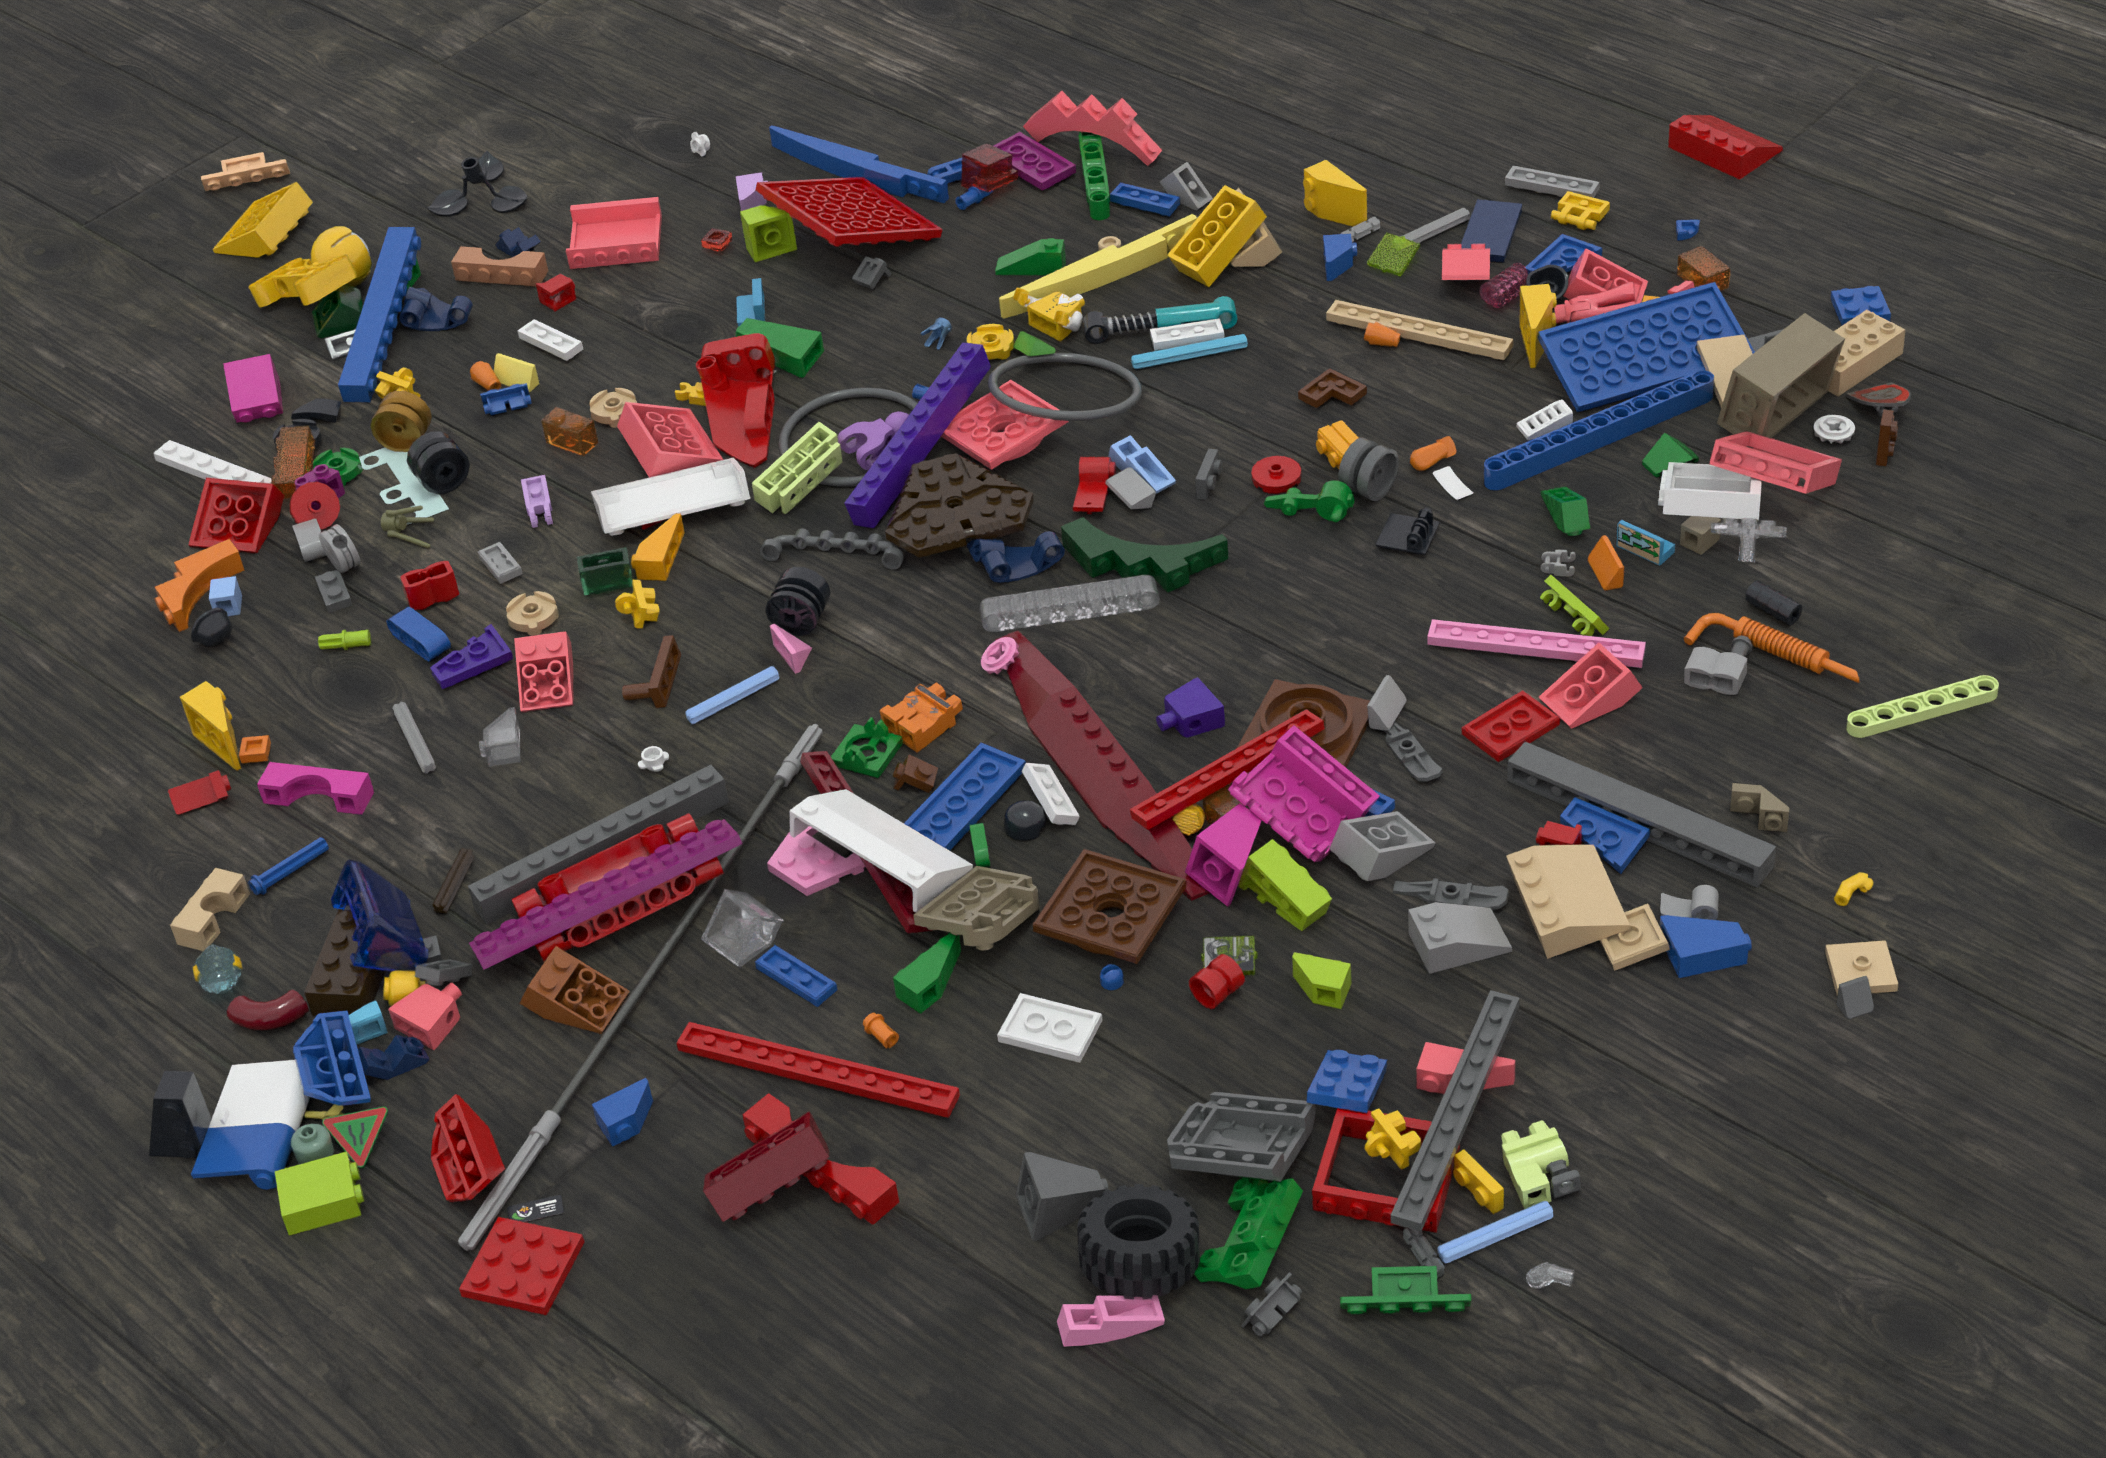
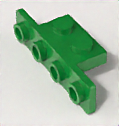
M1437 1266L1372 1267L1373 1296L1340 1297L1341 1309H1347L1349 1314L1367 1313V1309L1380 1308V1313H1398L1399 1308H1412L1413 1312L1426 1313L1431 1312L1432 1307H1445L1447 1312H1461L1465 1310V1306H1471V1294L1438 1295Z

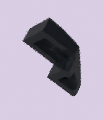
M325 398L314 399L294 410L291 419L312 420L314 417L336 423L341 401Z

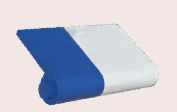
M295 1060L232 1065L191 1173L193 1178L248 1174L256 1186L261 1189L267 1190L277 1187L275 1171L286 1168L292 1150L291 1138L300 1128L310 1099L309 1096L303 1094Z

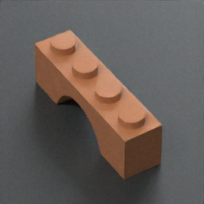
M460 247L451 261L455 280L536 286L535 283H542L548 273L546 258L543 252L523 251L509 259L493 260L483 255L482 248Z

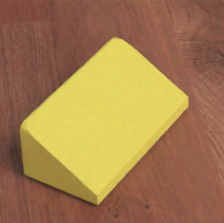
M499 353L496 355L494 373L502 385L510 387L514 384L527 383L528 390L531 392L539 384L534 364Z

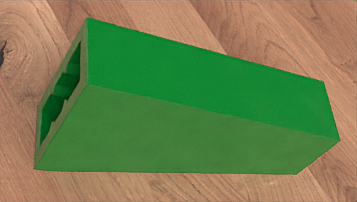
M746 318L736 330V337L753 333H760L766 336L775 357V366L801 378L805 377L824 352L822 334L818 331Z

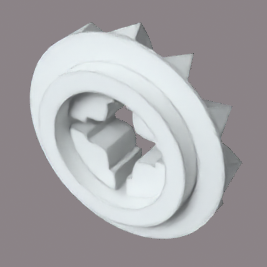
M1823 416L1814 423L1815 436L1820 437L1822 442L1830 441L1831 444L1833 442L1842 444L1844 440L1850 441L1851 436L1855 433V425L1844 416Z

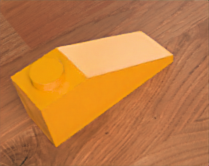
M681 513L674 514L639 544L636 554H633L631 559V566L636 571L637 580H667L685 533Z

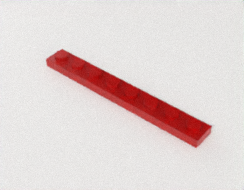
M1307 709L1134 806L1130 809L1131 818L1147 830L1157 826L1159 823L1230 784L1242 772H1251L1272 752L1277 740L1292 726H1296L1311 738L1324 730L1323 720Z

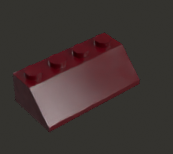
M810 1111L705 1175L703 1192L723 1222L729 1218L732 1220L740 1218L748 1211L747 1207L753 1203L758 1202V1204L766 1202L774 1195L773 1191L783 1185L785 1188L794 1185L800 1180L801 1174L809 1169L811 1172H814L827 1163L826 1159L829 1158V1148Z

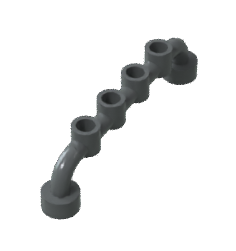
M798 529L795 535H781L765 540L760 549L761 556L768 561H775L779 558L782 552L781 545H793L797 549H804L806 546H817L822 551H828L831 547L841 548L847 553H851L855 549L866 550L869 554L885 551L882 556V563L886 568L892 570L898 569L904 559V555L897 545L892 542L883 541V538L876 533L871 534L868 540H862L854 532H847L844 538H835L834 534L828 530L822 531L818 537L811 536L806 529Z

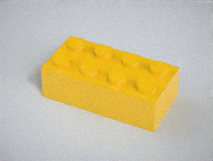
M1224 185L1167 256L1180 272L1210 287L1267 216L1255 200Z

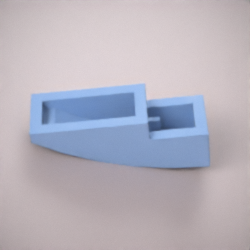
M1131 435L1111 445L1108 456L1111 457V461L1115 462L1121 471L1129 467L1133 468L1155 490L1156 494L1176 483L1173 476L1148 447L1141 448Z

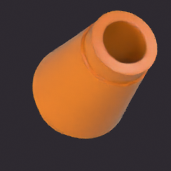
M1369 322L1364 335V341H1368L1370 345L1398 347L1401 338L1400 333L1378 322Z
M479 361L471 367L470 375L474 382L488 391L501 388V382L490 364Z

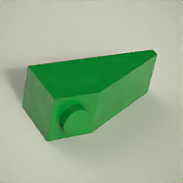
M1041 239L999 257L995 275H1049L1064 268L1066 265L1064 239Z
M1567 487L1541 491V496L1559 530L1567 533L1568 536L1582 534V530L1590 529L1587 499Z

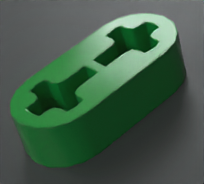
M983 823L969 825L975 864L980 867H990Z

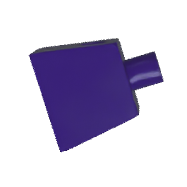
M1198 677L1168 694L1164 698L1165 713L1156 717L1157 725L1161 731L1175 727L1186 738L1225 726L1223 704Z

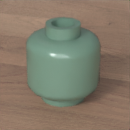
M320 1124L304 1125L291 1138V1147L299 1164L334 1154L331 1136L328 1130Z

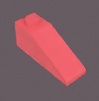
M1426 1042L1417 1066V1089L1445 1094L1464 1050ZM1497 1056L1483 1089L1514 1085L1515 1060Z

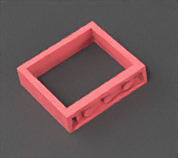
M1745 431L1716 439L1709 464L1807 494L1834 485L1842 459ZM1800 478L1806 480L1804 487L1798 485Z

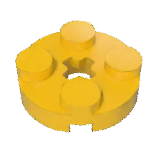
M986 324L977 327V332L974 334L970 332L967 336V343L983 345L988 360L997 358L1003 360L1010 356V351L1014 348V336L1010 329L1009 332L1004 330L1003 325Z

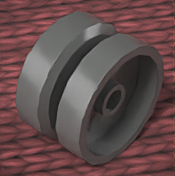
M1364 437L1358 438L1349 446L1342 458L1338 472V481L1348 485L1355 494L1359 493L1360 496L1374 502L1381 500L1395 481L1399 468V456L1393 449L1378 445V443Z

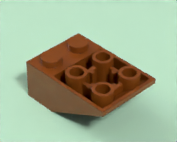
M555 946L528 985L520 1004L544 1019L602 1034L630 991Z

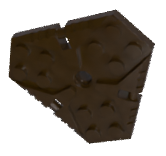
M956 453L928 461H921L912 464L905 485L900 493V499L896 503L892 518H890L886 528V540L920 558L966 546V539L989 540L1023 531L1034 502L1033 493L999 475L991 474L989 470Z

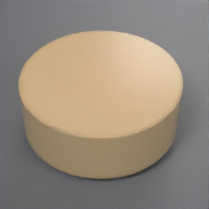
M1113 236L1102 238L1098 242L1099 251L1111 245L1120 248V239Z

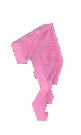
M811 826L795 838L790 836L789 832L767 863L768 870L806 896L838 883L839 878L850 873L857 875L863 872V868L866 867L859 855L853 853L849 857L844 858L814 839L812 836L818 831Z

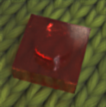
M711 228L701 240L702 248L722 252L733 240L732 233Z

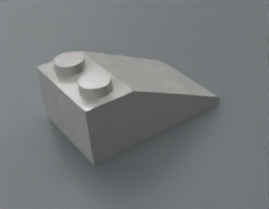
M1396 811L1341 821L1329 849L1338 856L1341 862L1348 864L1355 870L1361 879L1372 881L1388 877L1432 849L1435 842Z
M1435 902L1408 910L1409 936L1429 974L1512 952V946L1491 908Z

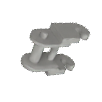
M1555 550V552H1544L1541 558L1545 562L1541 565L1542 572L1552 573L1554 576H1572L1574 574V566H1570L1569 571H1567L1566 564H1561V562L1574 561L1576 558L1575 552H1571L1570 557L1567 550Z

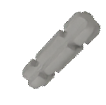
M1372 217L1351 227L1349 230L1341 232V234L1351 233L1352 242H1354V240L1356 241L1380 228V221L1376 217Z

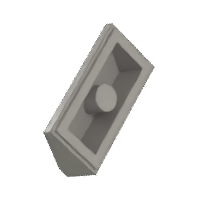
M355 330L325 339L326 347L333 360L348 355Z
M1126 468L1106 480L1107 486L1130 509L1152 507L1156 492L1133 468Z
M1389 675L1384 677L1367 706L1369 726L1373 729L1390 730L1406 703L1405 695Z

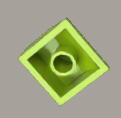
M763 205L740 211L746 249L754 262L797 250L793 221L789 213L779 208Z

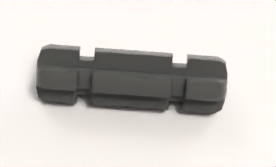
M1405 1228L1403 1230V1238L1409 1246H1412L1410 1249L1421 1266H1437V1278L1442 1277L1445 1274V1266L1439 1258H1436L1437 1254L1426 1237L1422 1236V1231Z

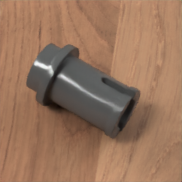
M1746 636L1734 638L1731 643L1732 650L1730 653L1746 657L1753 648L1751 640Z

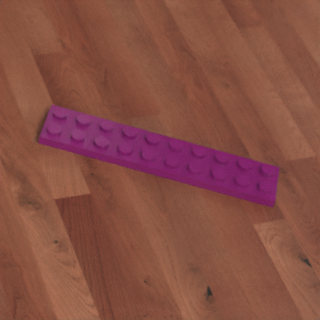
M725 819L714 820L708 823L705 829L697 833H687L680 838V841L672 845H662L654 851L655 853L647 857L635 858L628 866L620 870L613 869L604 874V878L598 881L586 882L580 885L577 891L569 895H559L552 900V903L544 907H534L525 916L517 920H507L500 925V928L492 932L480 933L469 945L483 970L741 845L742 841L739 834Z

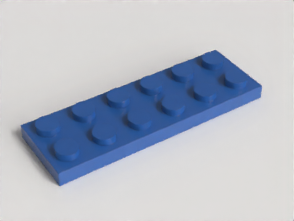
M980 743L904 824L950 851L970 830L969 825L975 824L1023 773L1022 770L1026 761Z

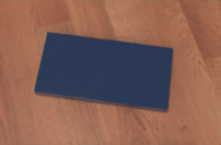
M1477 199L1461 242L1462 248H1471V244H1485V248H1490V261L1503 263L1522 213V204Z

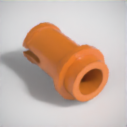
M871 1013L864 1019V1031L867 1034H872L885 1048H891L897 1043L899 1034L884 1022V1017L881 1014Z

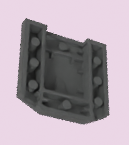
M1213 1092L1210 1094L1211 1101L1206 1104L1196 1102L1188 1108L1167 1139L1172 1169L1281 1182L1313 1130L1316 1107L1315 1104L1307 1103V1101Z

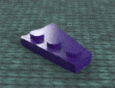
M492 624L484 628L485 633L480 637L476 638L473 636L467 641V646L462 650L452 651L430 667L433 677L442 689L453 686L458 682L513 659L511 650Z

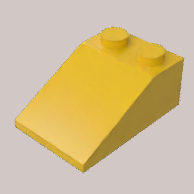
M1327 160L1304 169V205L1308 211L1318 218L1349 226H1356L1367 220V189Z
M1549 284L1520 286V330L1530 368L1536 367L1544 352L1538 340V332L1556 327L1555 313H1552V308H1555L1557 305L1556 294L1551 293Z
M205 681L180 697L193 736L237 771L241 769L235 734L231 724L232 715L224 704L226 697L219 687L214 688Z

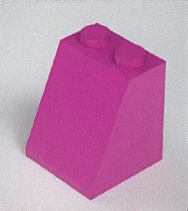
M270 354L223 363L231 410L236 423L250 422L253 419L262 417L270 418L283 413L280 380Z
M1241 803L1197 835L1185 870L1186 874L1227 907L1232 903L1261 823V819Z

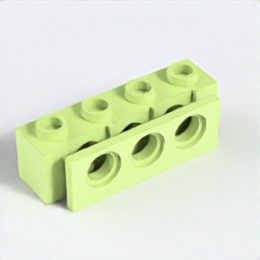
M818 422L752 482L754 500L771 513H774L781 506L782 512L787 514L842 463L841 446L838 443L837 434ZM828 463V467L824 469L825 464ZM809 478L813 479L809 484H807ZM794 493L796 496L792 500H790L792 494Z

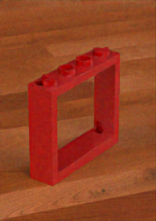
M1337 1108L1312 1189L1313 1210L1326 1212L1327 1214L1348 1216L1358 1220L1364 1219L1386 1225H1395L1391 1223V1213L1398 1198L1327 1185L1342 1136L1368 1140L1366 1134L1371 1131L1375 1122L1371 1116L1372 1111L1364 1113ZM1403 1117L1406 1130L1399 1132V1134L1402 1136L1408 1132L1415 1131L1420 1137L1422 1146L1432 1122ZM1460 1144L1455 1154L1459 1153ZM1454 1158L1422 1229L1424 1231L1437 1233L1453 1175Z

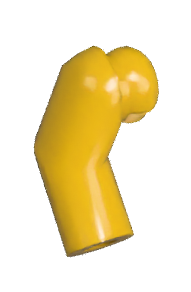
M1861 872L1841 882L1834 901L1840 906H1846L1856 889L1859 888L1861 892H1867V890L1872 888L1873 880L1868 878V874Z

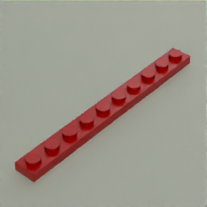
M692 1022L688 1023L676 1043L678 1051L949 1118L960 1097L959 1088Z

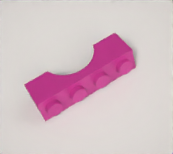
M274 762L268 764L257 783L261 798L265 804L289 806L292 802L303 796L323 794L334 800L337 812L361 815L374 794L369 773Z

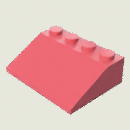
M625 402L617 427L649 478L723 460L690 409Z

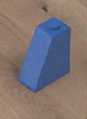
M1669 915L1660 916V928L1670 948L1666 952L1679 978L1747 964L1748 951L1752 949L1751 940L1747 933H1743L1738 922Z

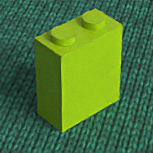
M347 1152L275 1171L281 1215L289 1236L361 1216L359 1203L365 1202L361 1185H356L355 1182L360 1180V1173L357 1163L350 1162Z

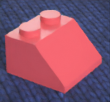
M1447 244V248H1443L1442 280H1490V248H1485V244H1471V248H1462V244Z

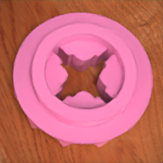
M1010 637L996 640L985 650L981 659L982 668L989 674H999L1002 669L1007 670L1008 665L1014 663V658L1019 654L1017 650L1019 645Z

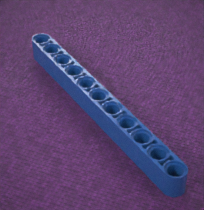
M1705 370L1696 371L1494 455L1484 462V486L1490 490H1501L1706 404L1713 399L1714 375Z

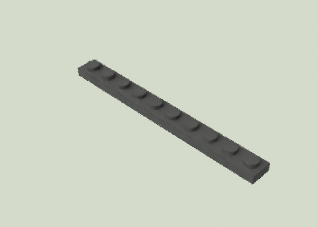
M1490 990L1391 1213L1392 1224L1422 1231L1519 1008V997Z

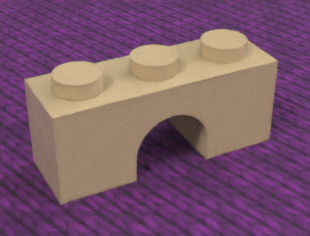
M218 868L212 871L170 925L177 945L207 951L221 933L214 914L220 911L236 913L250 895L244 875Z

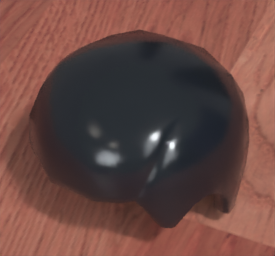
M1017 801L1008 807L1004 815V830L1008 836L1015 840L1026 841L1039 837L1041 828L1046 826L1045 811L1043 807L1034 801Z

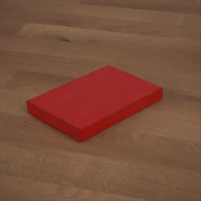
M1522 690L1463 726L1462 735L1497 762H1500L1515 753L1524 742L1531 743L1559 726L1560 717Z

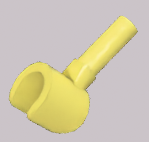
M334 1104L328 1111H305L304 1116L305 1118L323 1120L328 1117L343 1115L341 1111L344 1107Z

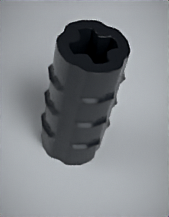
M1756 580L1746 591L1745 600L1765 611L1767 615H1772L1778 621L1791 626L1801 616L1803 606L1791 597L1782 594L1781 591L1771 588L1770 585Z

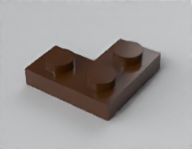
M1329 368L1298 391V399L1315 408H1318L1331 397L1353 405L1367 394V386Z
M1883 409L1876 465L1887 466L1888 456L1893 457L1894 441L1897 440L1898 421H1894L1893 410Z

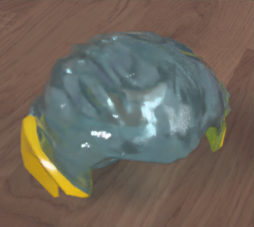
M213 944L208 946L196 959L193 973L195 981L199 982L204 991L221 994L227 993L233 986H236L242 975L241 970L243 968L240 958L234 951Z

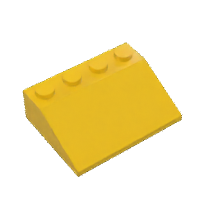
M297 182L264 196L249 206L212 250L218 254L260 257L266 254L269 256L278 249L277 244L288 237V231H291L299 224L297 221L309 212L307 209L313 202Z

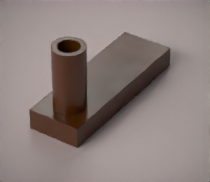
M673 635L663 636L650 682L623 685L622 695L625 701L652 698L656 708L666 707L681 658V652Z

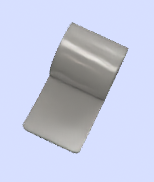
M316 519L292 526L304 562L327 556L319 540L321 530Z
M1710 885L1697 886L1692 891V900L1661 893V916L1669 915L1716 920L1718 917V891Z

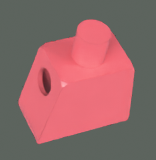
M449 983L441 991L429 984H423L388 1009L394 1028L409 1037L417 1038L423 1045L435 1050L460 1019L456 1000L462 995L460 989L453 983Z

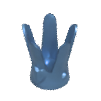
M936 319L931 327L921 333L923 336L933 331L926 340L925 347H929L940 337L937 350L941 348L946 335L952 330V326L947 319Z

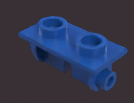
M527 383L514 384L508 388L492 389L486 393H481L485 414L490 413V415L507 412L505 404L510 403L511 410L526 408L528 404H532Z

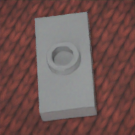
M500 542L478 551L479 559L500 584L523 574L520 565Z

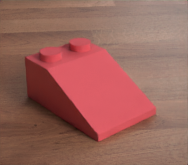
M1585 249L1572 268L1568 279V288L1563 296L1570 300L1577 296L1597 294L1633 282L1636 304L1642 302L1648 281Z
M1598 643L1543 692L1539 699L1572 729L1622 707L1643 687L1631 670L1603 645Z

